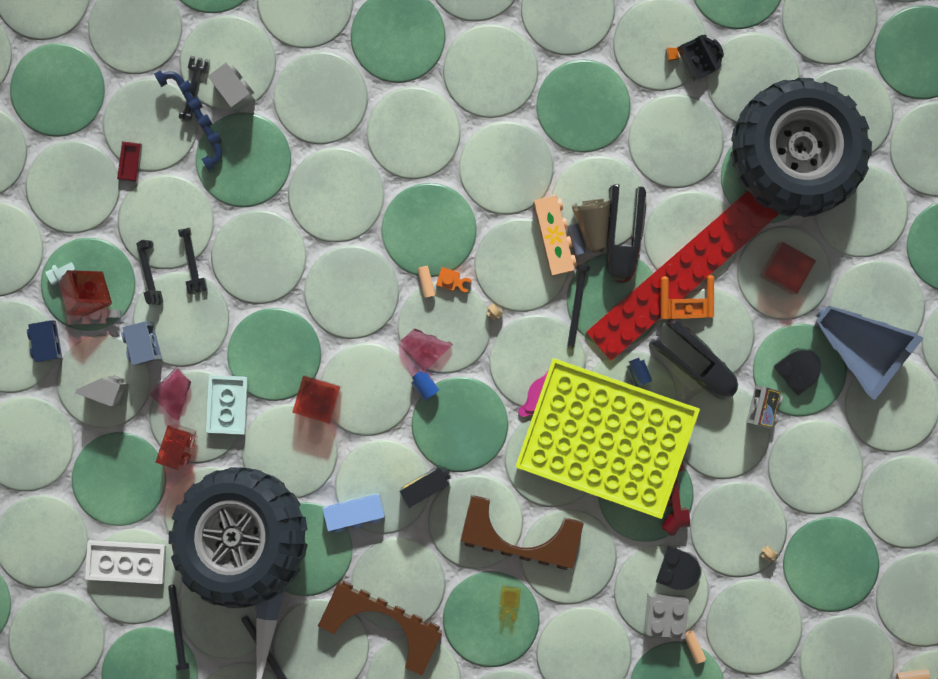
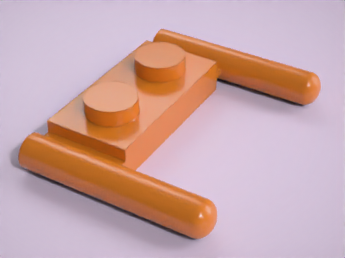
M707 276V298L669 299L668 277L661 278V319L714 317V276Z

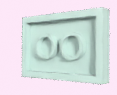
M209 375L206 433L245 434L248 377Z

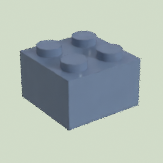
M144 321L122 327V340L128 347L126 356L132 365H141L162 359L153 322Z

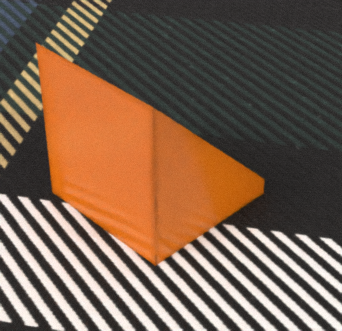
M667 47V61L679 60L677 48Z

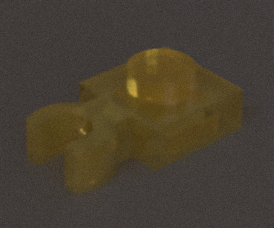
M502 586L500 606H505V609L501 612L502 620H504L506 613H511V621L515 620L513 607L519 608L521 588Z

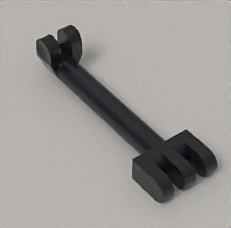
M190 56L188 69L193 70L190 84L193 88L191 94L195 99L201 72L208 73L210 60L205 59L204 66H201L202 58L198 57L197 63L194 64L195 56ZM186 101L184 112H179V119L191 122L192 110Z
M191 228L178 229L179 237L184 239L191 280L185 281L188 294H193L192 286H194L195 292L199 293L200 284H202L203 291H208L206 278L199 279L191 240Z
M141 240L136 245L148 291L143 292L145 301L150 305H162V293L155 289L146 252L147 249L153 247L154 243L151 240Z

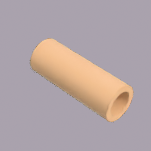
M429 267L417 268L424 298L435 296Z
M694 631L686 632L685 641L695 663L698 664L705 661V655Z
M928 670L896 673V678L930 679V674Z

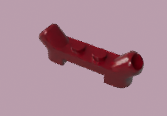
M683 460L681 462L679 471H684ZM677 477L667 503L668 507L671 506V513L661 525V528L671 536H675L680 528L690 527L689 509L687 507L681 508Z

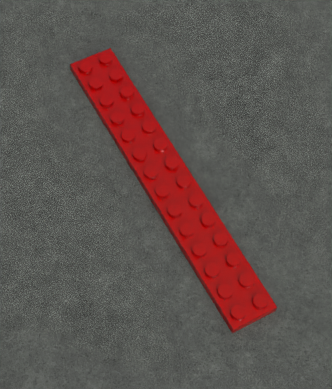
M792 163L791 168L796 170L795 165ZM747 191L587 330L586 333L609 360L612 361L661 318L662 277H668L669 299H683L779 214L769 207L764 208L754 201V196Z

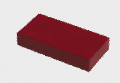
M122 141L118 180L138 182L142 152L141 143Z

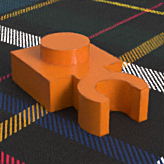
M442 267L436 285L454 291L457 286L462 292L467 293L468 289H464L462 284L464 282L471 283L472 280L469 278L459 279V272Z

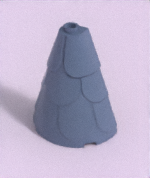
M828 306L826 309L822 307L816 315L818 317V325L834 350L839 352L849 370L854 373L866 393L874 400H876L903 363L924 339L917 333Z

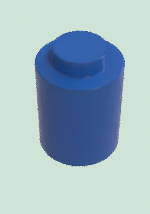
M420 371L412 377L414 381L411 384L424 401L440 390L427 372L422 373Z

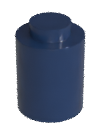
M638 357L628 361L630 365L626 367L634 386L639 387L653 381L644 359L640 360Z

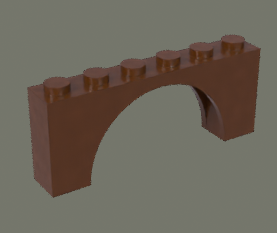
M471 495L460 541L464 542V546L474 548L475 545L482 546L484 551L493 552V550H498L505 556L512 557V554L519 555L521 560L530 561L535 559L542 565L549 566V563L557 565L556 568L562 570L573 569L584 525L582 521L564 517L560 528L548 541L534 547H518L503 540L494 530L489 517L490 499Z
M347 581L338 582L318 627L335 634L343 622L355 614L366 611L384 613L396 620L406 634L409 653L405 668L422 676L442 635L440 626L433 622L429 624L423 622L422 617L416 614L411 616L405 613L406 610L395 605V607L388 605V601L380 597L375 599L366 590L360 589L358 591L353 588L354 585Z

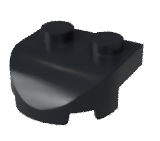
M700 35L677 47L694 82L712 74L722 65L721 61L724 57L722 46L716 39L712 40L707 35Z
M793 349L773 366L798 396L815 384L821 373L820 358L810 349Z
M668 546L656 582L676 590L689 589L699 582L702 568L697 557L692 553Z

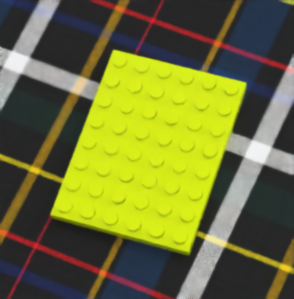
M553 358L515 467L662 519L700 409Z

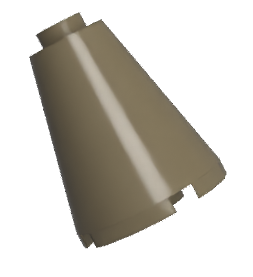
M604 199L582 201L583 205L578 206L577 203L573 204L572 211L587 249L592 250V253L602 252L603 248L607 247L610 200L607 199L605 202Z

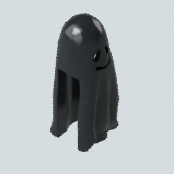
M614 184L609 188L610 212L606 270L609 278L613 281L626 283L635 275L640 258L639 252L644 233L647 206L645 202L646 190L642 186H638L635 189L631 247L615 245L620 185Z
M675 319L666 322V326L708 360L710 364L701 375H698L658 339H652L649 342V346L659 351L711 395L723 400L733 397L738 390L739 384L735 374L727 367L726 363L722 362L709 346L689 328Z

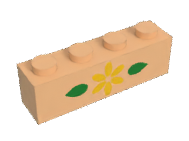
M557 195L534 200V208L550 275L554 276L574 271V266H577L575 256L570 253L569 248L572 247L570 236H566L565 229H568L566 218H562L561 210H563L561 199H558Z

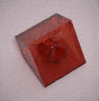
M67 270L58 283L67 315L86 316L112 304L103 271Z

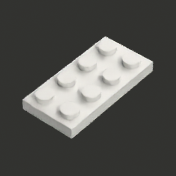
M89 540L87 542L85 580L163 584L166 545Z

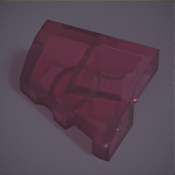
M415 328L399 343L403 350L424 372L453 346L449 341L439 340L436 336L426 335Z
M176 367L149 395L171 417L178 421L191 381Z

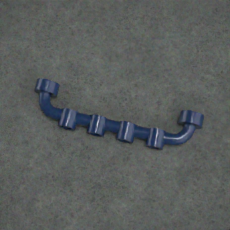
M161 70L157 71L154 75L161 87L168 84L166 81L168 79L176 81L215 152L212 158L206 156L202 158V161L208 172L215 170L214 165L222 157V149L219 144L222 140L217 131L212 132L210 128L212 122L207 114L203 116L200 110L203 106L199 98H193L191 94L193 88L189 80L184 81L180 74L173 71L164 73Z

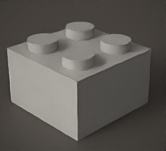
M224 63L208 76L236 113L255 100L252 96L254 91L245 80L243 82L240 81L243 77L234 65L230 67L227 63Z
M648 593L644 625L646 635L685 639L689 600L684 596Z

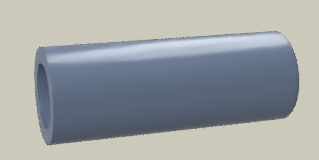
M578 224L568 226L575 256L585 254L586 250Z

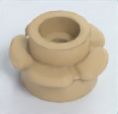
M494 303L487 306L488 311L486 313L490 318L501 320L500 317L503 315V312Z
M766 545L764 549L761 548L763 552L761 556L769 563L771 561L776 562L775 559L779 555L771 547Z

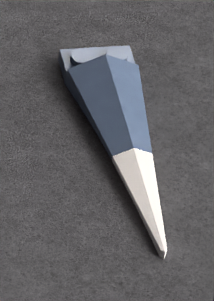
M286 587L275 598L256 605L257 679H262Z

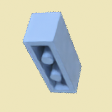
M380 493L323 508L328 531L333 530V533L344 531V527L352 526V529L361 527L364 522L368 521L371 524L382 521L381 518L385 517Z

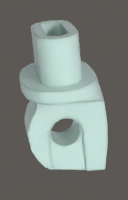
M72 262L59 269L56 265H53V269L47 271L46 275L53 286L59 282L63 284V277L72 274L76 269Z

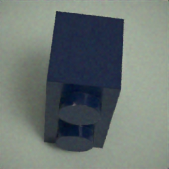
M55 320L28 324L27 337L31 340L32 344L30 354L35 362L63 358Z

